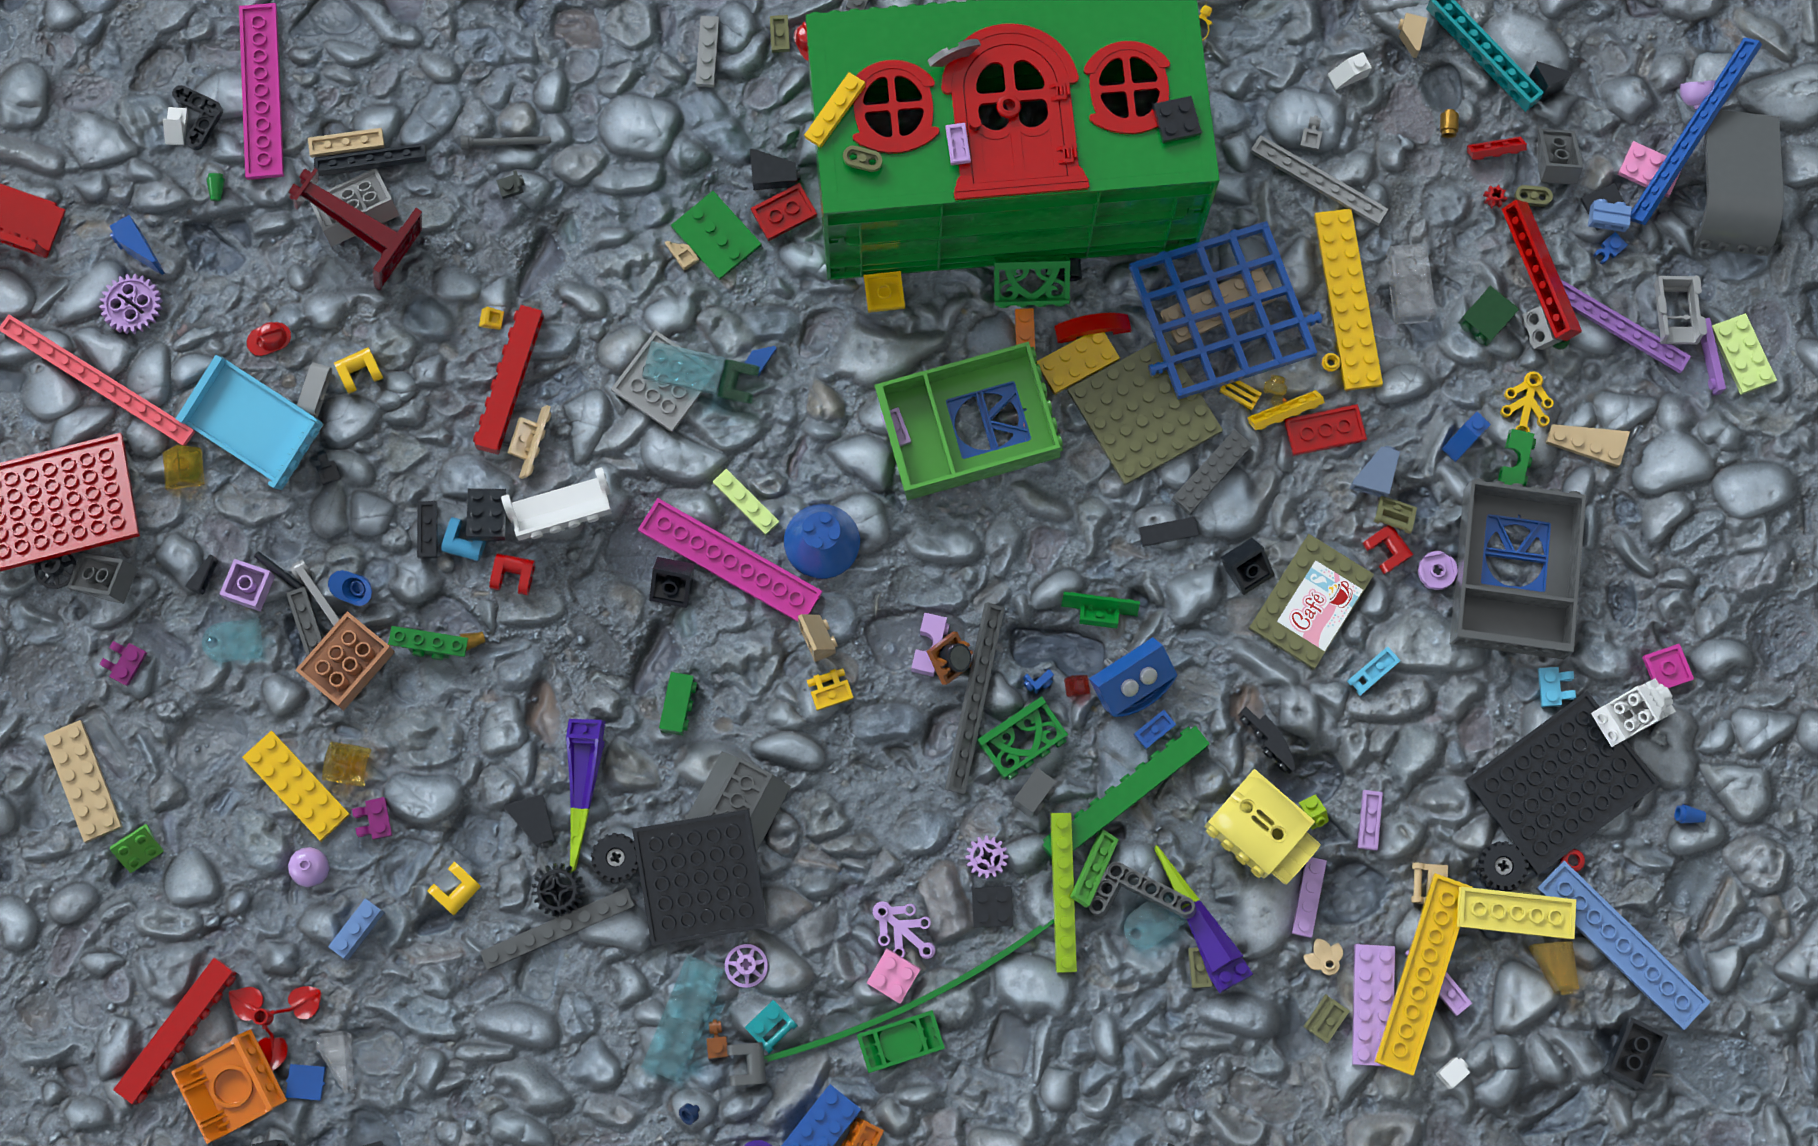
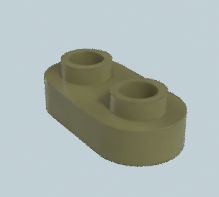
M849 146L843 152L844 162L850 167L876 172L882 166V156L877 151L858 146ZM856 155L857 158L855 160H851L850 156ZM875 160L876 164L870 165L869 161Z
M1522 185L1514 193L1515 200L1528 202L1529 206L1545 207L1553 198L1550 189L1540 186ZM1520 195H1525L1526 199H1523ZM1539 196L1544 197V200H1540Z

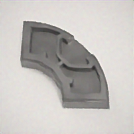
M978 39L958 42L959 45L950 50L946 47L928 59L930 67H944L955 59L969 56L981 44Z

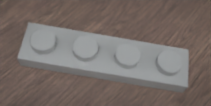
M701 16L696 87L714 88L719 17Z

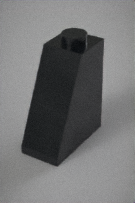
M750 149L753 190L791 188L797 184V180H801L800 169H796L795 162L756 149Z
M542 794L504 805L505 810L536 847L544 849L551 847L552 843L556 842L545 798Z

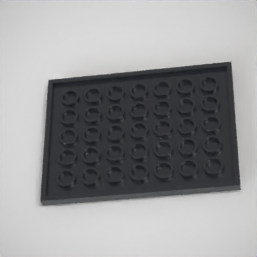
M1588 691L1584 692L1464 780L1512 844H1516L1517 849L1521 848L1523 850V856H1527L1525 861L1529 863V866L1536 875L1542 873L1660 785L1626 740L1613 747L1610 746L1591 714L1599 709L1600 706Z

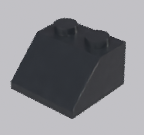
M1253 538L1248 539L1220 557L1226 572L1243 595L1275 575L1264 547Z
M657 557L652 570L649 601L687 608L695 564Z

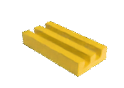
M1240 380L1233 382L1238 387L1231 383L1221 387L1219 392L1250 410L1254 408L1262 394ZM1226 387L1253 401L1252 404L1230 392Z

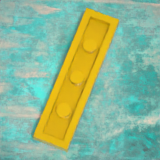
M849 72L806 131L804 137L821 148L866 86V83Z
M1314 390L1251 415L1247 419L1255 430H1262L1268 425L1280 423L1288 417L1300 415L1308 409H1315L1325 402L1323 396Z

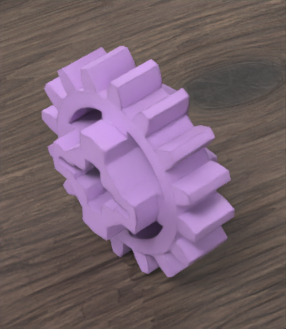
M986 835L983 841L978 837V843L972 841L971 846L973 848H967L966 850L970 853V855L965 856L966 860H970L967 867H973L972 874L976 871L979 872V878L982 874H985L986 879H988L989 874H992L995 878L996 871L1002 873L1001 866L1006 867L1007 865L1003 861L1008 859V855H1003L1007 849L1006 847H1000L1002 841L995 843L996 837L988 840ZM986 845H991V846L995 847L996 849H994V850L989 849V848H987ZM979 848V856L973 858L975 850ZM983 852H985L987 855H991L990 864L989 862H987L986 859L982 860L984 856ZM1000 856V861L995 867L994 859ZM983 865L987 868V870H983L978 866Z

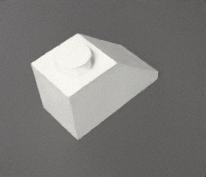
M1364 52L1346 59L1329 72L1327 76L1336 91L1368 77L1372 67Z

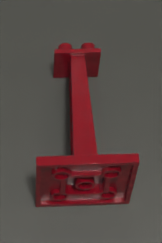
M305 168L299 176L302 186L299 187L293 184L288 192L290 194L289 198L294 201L295 209L298 210L305 199L382 254L373 268L374 287L381 290L421 233L422 211L415 208L404 225L396 232L317 186L316 184L319 181L318 170L314 168L310 172Z

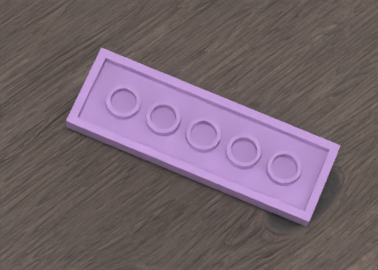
M1354 945L1352 1065L1386 1067L1375 1063L1374 1060L1394 1000L1395 946Z

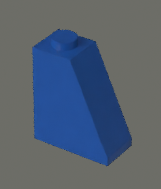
M1477 411L1456 432L1442 450L1456 462L1482 437L1491 424Z

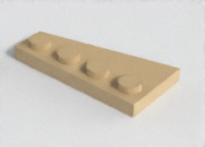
M1552 424L1545 444L1618 468L1621 464L1630 431Z

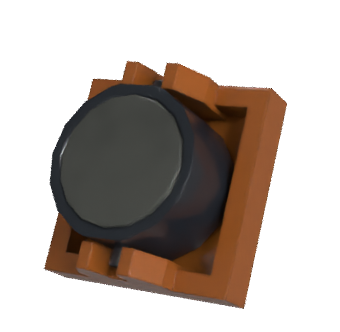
M951 632L926 651L942 685L949 684L970 668L972 664L971 655L973 651L968 649L970 644L961 641L958 632Z

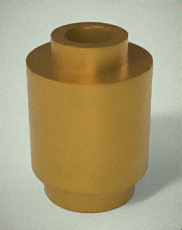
M1447 109L1440 114V132L1444 138L1456 137L1459 131V113L1453 109Z

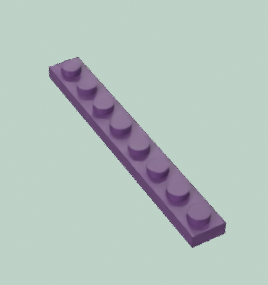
M1561 280L1575 312L1676 372L1681 373L1691 357L1690 355L1671 344H1660L1661 338Z

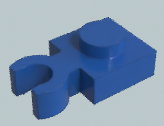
M1614 232L1600 245L1603 249H1598L1593 257L1602 255L1604 259L1600 264H1604L1608 260L1609 255L1612 259L1615 258L1628 244Z

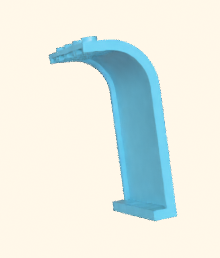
M219 355L214 356L175 418L269 478L271 481L268 482V485L279 490H283L324 425L316 417Z

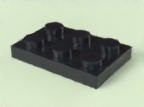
M468 488L466 541H505L506 512L501 496L506 495V489Z

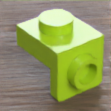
M1316 794L1298 803L1299 808L1315 821L1310 827L1312 830L1322 827L1329 821L1327 810Z

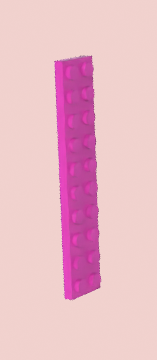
M276 3L239 6L245 178L252 180L284 177Z
M659 498L656 499L638 528V532L798 623V615L810 614L822 594L820 589Z

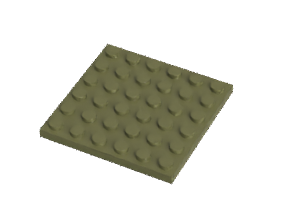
M1164 337L1170 355H1176L1174 350L1170 346L1169 342ZM1156 341L1067 390L1124 486L1223 431L1200 393L1178 400L1167 370L1151 376L1148 365L1163 362ZM1182 363L1174 365L1182 388L1195 385Z

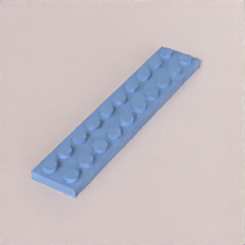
M1565 861L1560 863L1536 888L1543 896L1576 899L1575 927L1682 1031L1709 1005L1710 1001Z

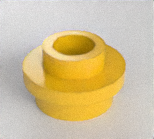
M1328 353L1322 358L1321 363L1326 371L1334 372L1340 367L1341 361L1336 354ZM1328 361H1333L1334 365H1329Z

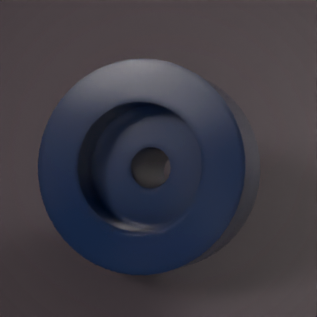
M686 1103L679 1109V1116L684 1123L692 1125L699 1119L698 1112L700 1108L696 1104Z

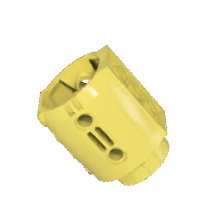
M1255 769L1204 826L1207 829L1205 832L1213 839L1216 837L1221 842L1220 845L1226 851L1233 852L1236 855L1235 858L1241 864H1247L1252 868L1250 871L1256 877L1264 879L1272 873L1285 885L1293 879L1321 846L1307 832L1315 821Z

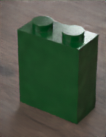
M1490 285L1458 323L1465 332H1470L1475 336L1477 342L1488 346L1516 315L1519 308Z

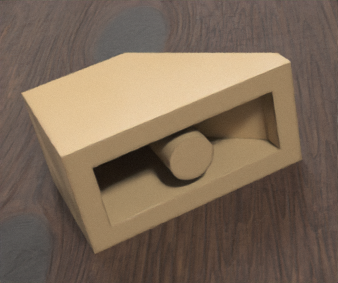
M1406 13L1404 18L1399 20L1397 28L1400 30L1399 38L1411 56L1417 58L1427 18Z

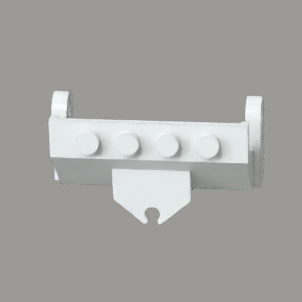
M603 468L595 469L597 476L595 479L516 502H511L509 494L501 496L506 515L511 523L514 522V531L518 541L527 538L537 539L542 537L544 533H557L564 531L566 527L570 529L575 528L582 522H595L599 520V517L612 514L607 496L611 493Z

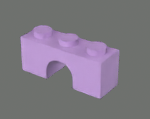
M924 613L920 635L930 638L933 647L943 639V635L948 634L950 624L946 623V617ZM915 650L911 672L934 677L936 671L927 652Z

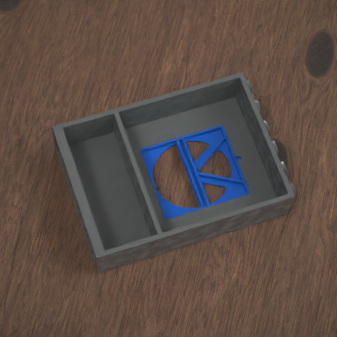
M1475 478L1469 482L1463 490L1457 555L1458 572L1455 577L1449 644L1563 660L1574 652L1586 495H1582L1578 491L1561 492V489L1556 488L1544 490L1540 486L1523 487V484L1519 483L1507 485L1502 481L1485 482V479ZM1519 525L1530 530V533L1516 551L1504 526ZM1495 532L1499 534L1506 550L1487 547L1489 539ZM1536 537H1538L1542 544L1544 555L1525 552ZM1486 556L1543 563V567L1538 577L1530 584L1522 587L1509 586L1500 583L1494 578L1488 569Z

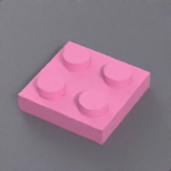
M887 948L868 979L867 984L901 1004L921 968Z

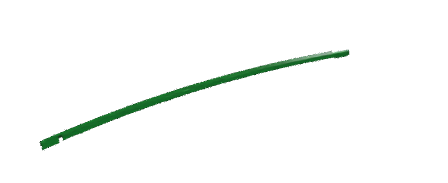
M1054 918L1046 923L1044 927L1039 925L1015 943L970 971L903 1006L827 1037L765 1055L764 1059H767V1062L797 1054L852 1035L904 1013L948 991L998 962L1052 925Z

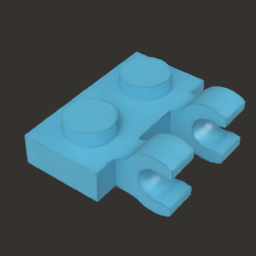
M1559 667L1538 669L1541 707L1562 706L1563 700L1569 701L1576 698L1575 690L1561 692L1560 682H1569L1574 679V671L1559 673Z

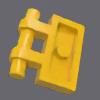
M843 668L838 670L832 669L829 673L820 676L817 674L812 679L806 680L808 687L817 686V690L811 691L817 711L854 699L848 680L839 681L838 677L845 675ZM833 680L834 684L823 687L822 683Z

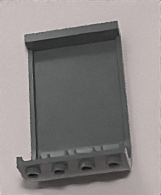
M1720 110L1704 134L1707 198L1704 217L1693 241V247L1768 256L1780 229L1784 206L1779 117Z

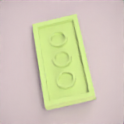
M1746 313L1712 325L1715 341L1740 395L1777 381Z

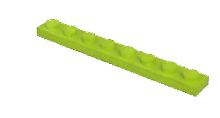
M1050 813L1056 972H1077L1074 899L1070 898L1074 889L1071 813Z

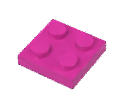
M1680 643L1642 657L1651 680L1656 678L1659 684H1663L1668 689L1694 680Z

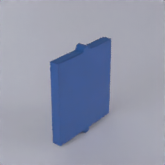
M290 1064L288 1079H286V1098L321 1100L323 1086L325 1085L326 1067Z

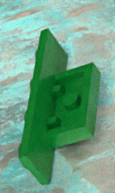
M1063 592L1061 607L1080 609L1079 624L1117 629L1119 614L1138 616L1140 601Z
M392 626L388 645L408 648L412 655L416 657L429 655L432 659L443 660V658L449 659V655L465 657L469 638Z

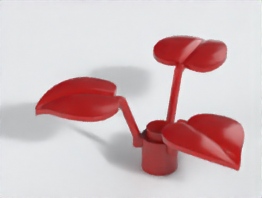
M311 986L296 988L288 996V1002L292 1007L270 1011L260 1008L263 1005L264 999L261 991L257 988L244 987L229 991L230 1004L235 1014L242 1020H253L254 1023L262 1025V1029L270 1035V1038H262L258 1044L272 1072L282 1065L288 1054L286 1040L281 1037L274 1038V1034L268 1028V1025L274 1020V1015L294 1010L297 1018L309 1019L317 1013L322 993L319 989Z

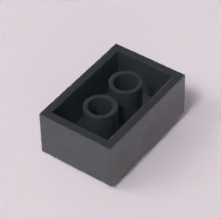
M1632 1017L1625 1019L1603 1074L1638 1091L1646 1090L1668 1034Z

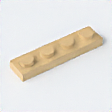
M382 128L308 138L311 158L385 148Z

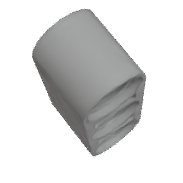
M313 362L310 365L297 405L317 418L331 379L332 367Z

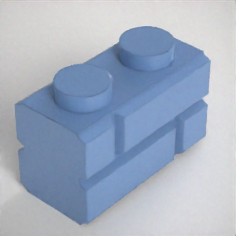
M1598 199L1590 206L1588 227L1626 232L1630 226L1632 207L1626 206L1624 202L1613 204L1608 203L1605 199Z

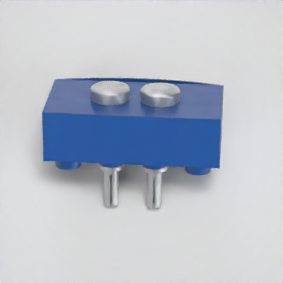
M1154 637L1131 652L1122 648L1120 654L1123 657L1114 663L1109 659L1104 660V664L1107 667L1089 678L1104 709L1113 717L1130 715L1150 706L1169 689L1178 676L1164 646Z

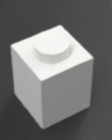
M1455 1057L1444 1065L1436 1075L1448 1089H1452L1470 1071L1467 1069L1469 1066L1463 1059Z

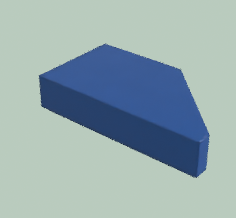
M771 346L753 350L742 365V368L759 377L777 350V347Z

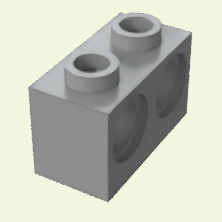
M1542 305L1522 314L1524 326L1530 336V344L1534 349L1544 350L1562 341L1555 339Z

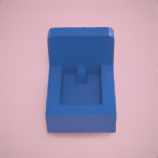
M1048 669L1035 682L1026 674L1023 678L1025 681L1023 684L1030 692L1033 690L1037 693L1042 688L1047 689L1053 683L1054 674Z

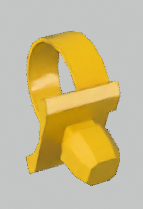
M1207 5L1202 7L1200 10L1201 14L1199 15V18L1206 21L1208 25V33L1202 41L1209 35V26L1214 25L1212 21L1207 19L1212 13V8Z

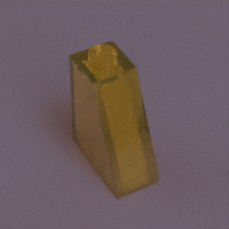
M1572 941L1533 944L1529 946L1530 953L1554 992H1561V995L1573 994L1574 990L1579 989Z

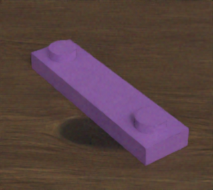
M1705 318L1707 333L1702 336L1701 344L1709 375L1708 386L1712 390L1713 395H1719L1726 389L1711 320L1710 318Z

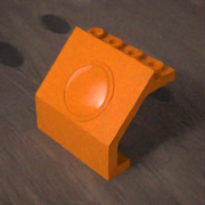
M251 1029L234 1036L230 1042L171 1071L207 1144L226 1136L287 1101Z

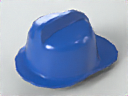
M340 570L334 572L328 580L330 592L340 600L356 606H362L371 599V584L362 575Z

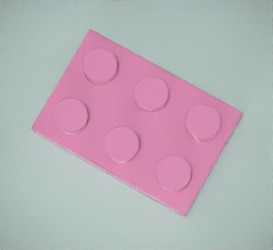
M1633 141L1617 175L1647 188L1667 156ZM1679 174L1665 194L1666 197L1670 196Z

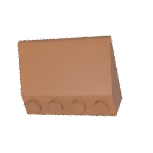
M347 611L295 671L344 711L395 651Z

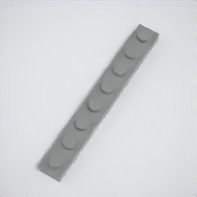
M1261 135L1250 153L1345 208L1352 209V212L1379 226L1388 211V208Z

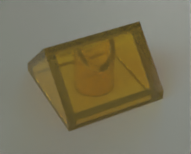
M176 445L163 452L166 490L205 485L202 448Z

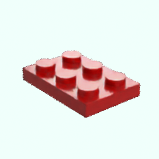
M800 183L750 208L768 241L817 217V212Z

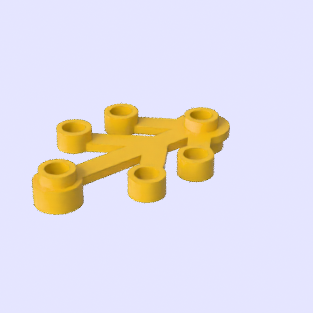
M1538 372L1527 373L1524 377V382L1513 388H1508L1504 393L1507 400H1513L1518 393L1527 389L1526 396L1510 405H1504L1500 410L1501 416L1507 418L1515 410L1523 406L1520 423L1515 428L1516 430L1530 432L1527 424L1531 409L1538 418V426L1546 427L1550 422L1549 417L1543 413L1534 399L1536 392L1542 400L1541 407L1544 410L1551 409L1554 404L1553 400L1542 387L1543 378ZM1530 379H1534L1536 384H1532ZM1508 391H1511L1514 396H1509ZM1544 401H1548L1550 406H1546ZM1504 409H1508L1510 413H1504ZM1541 418L1546 420L1545 424L1541 423Z

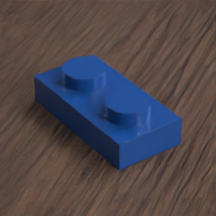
M1163 710L1135 732L1134 736L1147 749L1175 727L1176 723Z

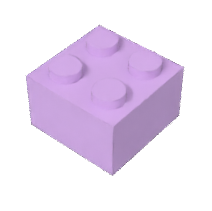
M234 559L220 595L225 600L261 612L275 576L269 570Z

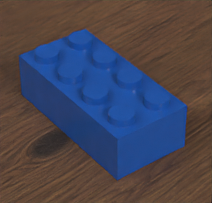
M829 1084L782 1146H834L861 1112V1109Z

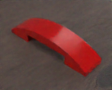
M1123 313L1089 314L1069 319L1054 326L1058 343L1075 341L1076 337L1110 331H1112L1113 335L1132 331L1128 314Z

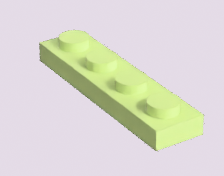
M727 469L713 481V484L765 536L779 524V520Z

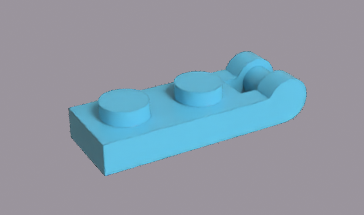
M1387 646L1347 682L1350 686L1353 685L1357 689L1358 695L1361 696L1401 660ZM1363 677L1366 683L1362 685L1358 680L1359 678Z

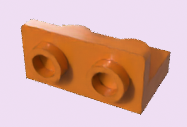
M857 1117L850 1125V1132L841 1146H877L884 1130Z

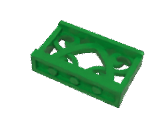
M1069 255L994 257L995 306L1008 308L1009 306L1017 305V307L1024 308L1028 307V305L1045 307L1054 304L1061 307L1065 306V304H1070ZM1060 268H1064V281L1056 278ZM1029 269H1034L1039 278L1046 280L1033 292L1028 291L1018 282L1027 276ZM1048 269V271L1045 274L1049 276L1041 274V270ZM999 270H1005L1008 279L999 283ZM1016 270H1023V274H1021L1018 277H1014L1016 275H1019L1018 273H1016ZM1053 282L1059 283L1063 287V292L1060 295L1051 294V291L1054 289L1058 291ZM1010 283L1011 286L1007 287L1006 292L1012 291V295L1003 296L1000 292L1001 288Z
M1041 696L980 737L977 743L983 749L1002 779L1008 778L1011 780L1019 774L1018 770L1023 767L1028 769L1035 763L1033 760L1039 756L1042 759L1051 753L1050 749L1054 746L1059 748L1065 744L1068 733ZM1040 709L1045 712L1050 720L1049 722L1042 723L1039 713ZM1030 720V725L1035 723V726L1026 727L1024 725V721ZM1017 726L1019 729L1027 732L1035 730V739L1031 749L1025 750L1010 747L1015 739L1013 727ZM1051 726L1055 728L1057 732L1056 737L1048 740L1046 735L1051 732L1048 730L1042 731V727ZM1004 734H1008L1011 737L1007 745L1004 744L1007 740L1002 738ZM1041 742L1046 744L1044 747L1038 750ZM989 743L1001 750L997 758L987 746ZM1004 753L1008 754L1006 762L1009 759L1014 760V765L1010 768H1005L1001 764V757ZM1019 757H1027L1026 759L1020 762Z

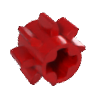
M1490 185L1488 191H1485L1483 194L1484 197H1487L1484 204L1490 205L1491 209L1494 206L1501 208L1502 202L1507 200V197L1504 196L1506 189L1503 190L1500 188V185L1494 188Z

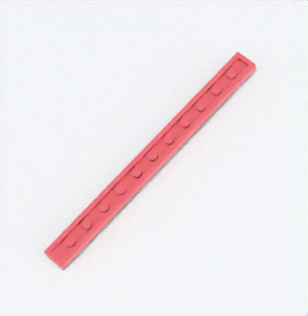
M8 315L0 325L1 333L183 447L187 445L195 434V431L189 426L179 422L173 416L13 316Z

